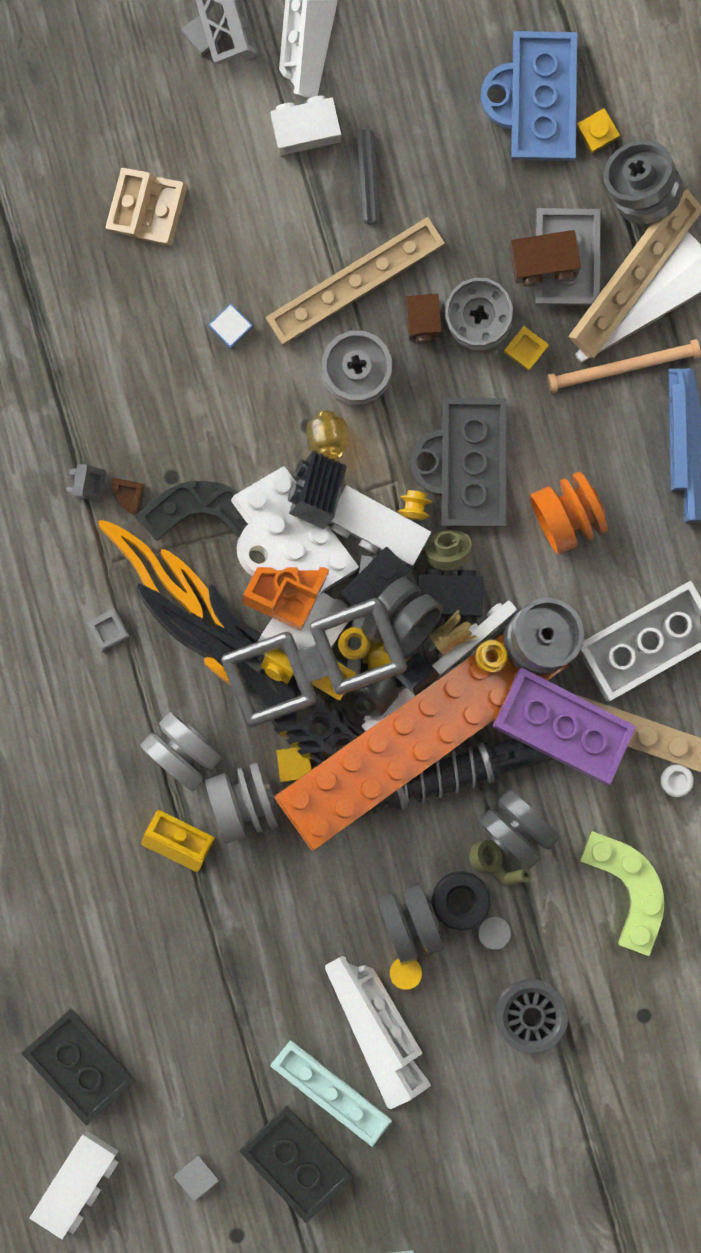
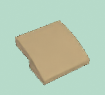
M121 168L105 229L125 236L172 247L188 186L184 182L154 177L148 172Z

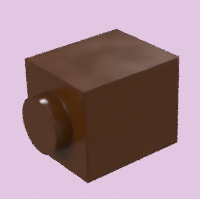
M438 293L406 296L409 340L416 339L418 344L435 342V337H441L442 332Z

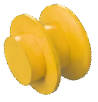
M408 490L407 496H400L406 502L405 508L398 510L400 515L416 521H423L430 516L424 512L425 505L432 503L431 500L426 499V493Z

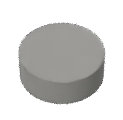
M493 916L483 920L478 929V936L485 947L497 950L507 945L511 937V930L505 920Z

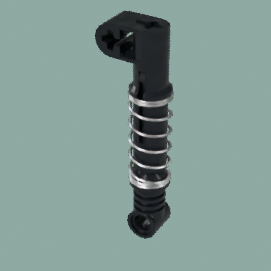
M514 738L495 744L481 743L477 745L475 750L470 746L469 752L457 755L453 751L452 757L439 759L370 810H373V813H377V808L384 811L387 805L389 809L404 810V808L407 809L409 806L411 795L415 796L416 801L419 800L424 804L428 797L436 795V797L441 798L442 793L451 790L458 793L459 788L468 785L474 789L476 783L481 781L491 784V782L499 781L501 775L555 759ZM367 811L361 817L370 815L369 811Z

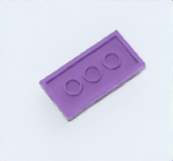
M524 668L518 670L492 726L606 786L611 784L636 728L635 725Z

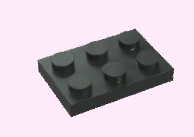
M72 1008L21 1053L86 1126L136 1081Z
M288 1105L239 1150L245 1159L305 1223L354 1178L347 1168Z

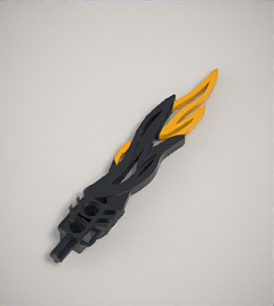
M99 520V528L127 557L137 571L143 583L137 584V593L153 617L177 641L205 657V666L231 685L221 662L222 656L250 645L251 643L248 640L252 643L258 642L261 633L240 622L232 614L217 589L210 585L208 590L199 577L177 556L165 549H162L160 553L184 591L170 579L154 553L146 544L123 528L111 522ZM126 542L136 547L145 556L163 586L190 614L175 606L161 595L143 563ZM183 573L199 592L219 631L202 622V607ZM261 654L248 660L254 661L255 659L261 665L264 656ZM245 661L237 663L248 694L257 698L264 709L302 695L294 675L288 684L282 680L276 681L271 678L277 690L276 693L268 682ZM313 686L317 702L309 706L314 709L298 725L297 711L271 720L275 727V732L280 736L289 737L285 741L290 746L301 748L297 752L302 757L313 759L319 765L323 760L325 761L336 753V746H346L356 739L357 736L359 737L363 734V732L348 719L347 711L343 707H341L340 712L336 708L335 700L331 696L328 701L324 697V692ZM321 723L326 726L328 732L318 735L313 732L311 725Z

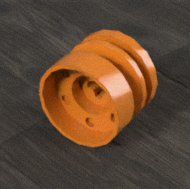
M580 471L571 475L574 489L566 478L559 481L562 495L559 497L550 486L529 495L533 511L541 529L557 555L578 546L575 533L577 530L588 541L592 540L594 535L590 524H592L599 535L608 532L605 511L601 500L593 486L588 483Z

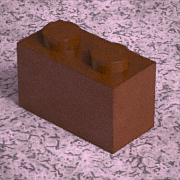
M575 230L510 241L509 250L515 284L523 283L524 287H532L542 284L543 279L555 278V282L569 281L574 279V274H578L581 269Z

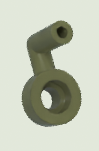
M484 840L476 842L471 847L469 854L470 862L477 872L482 874L491 872L503 886L531 880V872L528 869L512 872L505 870L501 865L503 859L502 851L494 841Z

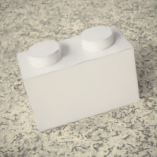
M315 96L309 98L305 104L295 106L294 103H284L276 106V110L270 111L279 156L341 142V131L333 97L326 99L325 96Z

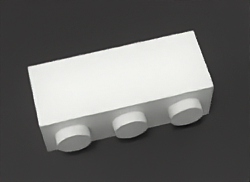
M347 485L339 498L335 517L330 522L333 525L331 530L347 539L351 534L361 540L359 546L374 554L378 550L382 551L387 546L405 565L411 568L414 566L431 535V531Z
M85 1130L29 1219L61 1239L64 1238L67 1231L74 1234L84 1218L79 1215L84 1204L92 1206L101 1189L96 1187L102 1176L109 1179L119 1163L114 1159L118 1150Z

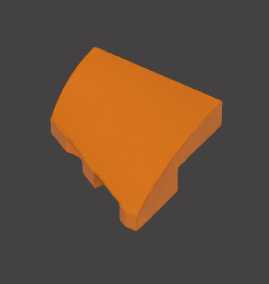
M257 567L243 594V604L302 631L326 581L329 569L319 567V570H298V567H287L283 570H275L272 567Z

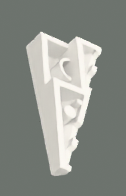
M688 231L598 354L701 294V244ZM580 349L575 354L580 364L591 358L587 357Z

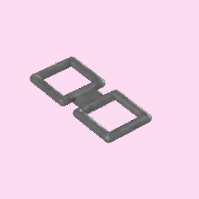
M373 598L312 621L310 623V631L316 644L298 650L293 635L285 631L224 654L221 662L246 724L249 727H255L314 705L317 702V696L311 682L325 676H329L335 693L342 695L404 672L407 664L381 599ZM372 613L391 663L344 680L325 630ZM283 646L302 695L255 712L237 663Z

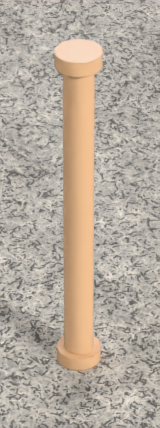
M697 339L690 340V344L621 361L555 376L554 373L548 374V383L551 393H556L559 388L692 356L694 359L701 358V350Z

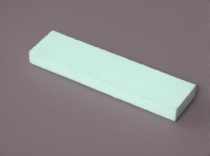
M291 1039L270 1065V1067L371 1147H373L392 1122L391 1118Z

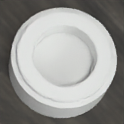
M682 765L667 767L660 777L663 791L673 797H682L688 794L694 783L691 771Z

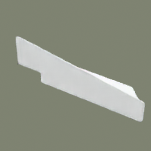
M285 0L279 70L285 78L291 80L295 86L293 91L297 95L307 98L318 96L338 0Z
M344 956L325 965V970L386 1106L389 1109L395 1108L412 1100L431 1086L430 1082L413 1061L423 1053L375 970L366 965L360 967L347 962Z

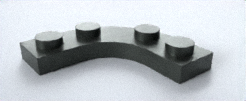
M195 480L173 486L135 516L156 541L160 540L182 520L196 514L205 513L218 517L232 530L238 539L244 528L248 525L231 502L233 496L239 492L225 484L211 481Z

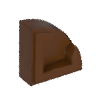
M113 477L112 489L117 502L127 512L137 515L140 510L145 484Z

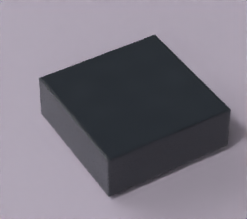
M418 652L406 662V670L395 675L414 696L425 690L440 676L437 670Z

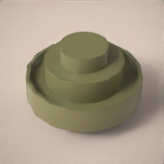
M445 530L430 537L426 542L425 553L428 563L434 568L453 570L469 562L473 555L471 539L466 533L458 530Z

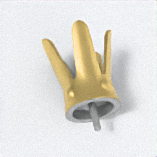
M457 610L444 626H440L434 633L430 634V638L435 645L429 648V651L437 647L443 655H446L453 647L473 640L478 636H471L472 632L468 630L471 626L469 622H464L455 627L461 618L459 615L460 611Z

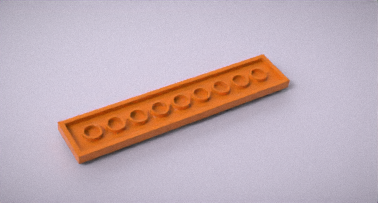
M504 633L495 640L503 644ZM492 652L486 653L487 660L495 662V655ZM475 654L274 796V799L311 851L315 850L496 719L519 669L508 658L506 665L500 671L495 673L485 672L477 665ZM566 664L554 673L539 677L548 681L568 667L569 664Z

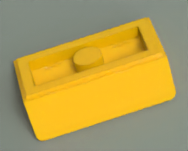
M158 809L143 836L141 845L195 872H199L215 837Z

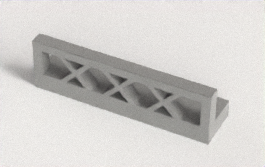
M196 0L215 64L218 65L238 56L247 60L259 56L243 0H207V2L205 0ZM214 1L223 5L224 15L219 25L212 22L209 16ZM224 31L232 36L235 48L220 54L218 41Z

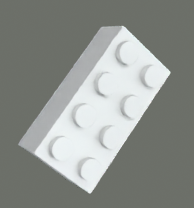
M689 581L583 641L579 655L606 702L615 699L701 650V597L692 581Z

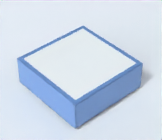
M230 303L208 324V327L231 349L253 328V325Z

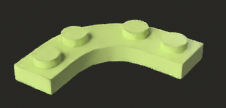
M590 831L580 861L608 871L620 878L628 889L631 901L629 914L618 945L650 956L664 913V893L660 879L650 862L636 849L620 841Z

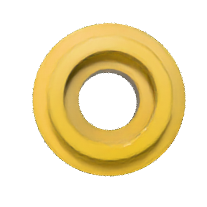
M352 627L346 629L341 634L338 646L343 656L351 660H358L365 657L369 652L371 640L362 633L361 628ZM351 638H358L361 646L357 650H352L348 646V641Z
M487 640L478 646L475 659L477 665L483 671L495 673L506 665L508 653L500 642ZM487 652H492L495 655V662L487 660Z

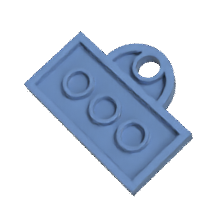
M514 31L512 63L497 66L490 71L483 81L480 101L484 113L496 125L511 129V160L575 161L577 32ZM492 88H500L504 91L506 98L500 103H494L489 100L487 93Z

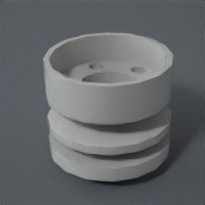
M472 278L461 282L451 291L446 302L445 318L451 336L459 345L472 351H486L497 347L507 338L512 327L513 305L509 294L499 283L488 278ZM482 309L484 310V316L488 317V319H483L480 324H476L471 314H477L478 310Z
M258 762L250 764L253 779L247 780L242 767L237 768L238 784L232 785L226 773L205 779L211 806L225 844L245 838V822L250 820L258 833L263 832L259 818L262 816H266L270 829L278 827L276 800L274 799L269 779L260 769Z

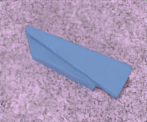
M691 368L668 369L671 491H684V523H701V405L695 371Z

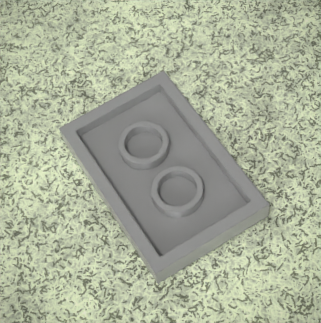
M536 209V236L575 230L581 269L578 274H574V279L569 281L555 282V278L543 279L542 284L535 286V305L591 306L600 294L601 209Z

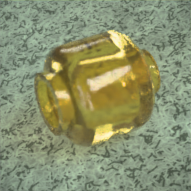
M321 411L307 423L306 435L310 453L317 451L318 454L323 453L324 456L334 460L342 457V453L349 447L348 427L343 417L335 415L333 411Z

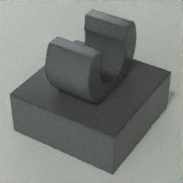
M77 464L76 469L69 470V474L74 475L75 480L74 486H67L66 491L72 493V496L86 500L102 501L106 470L85 464Z

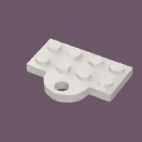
M285 466L235 494L231 499V502L248 523L238 539L237 556L242 567L251 576L254 575L257 567H272L275 570H283L287 567H298V570H319V567H325L329 569V574L322 587L321 594L355 573L359 566L328 525L325 529H322L289 514L292 503L288 502V496L293 485L297 483ZM249 552H261L265 557V562L261 564L253 562L249 557Z

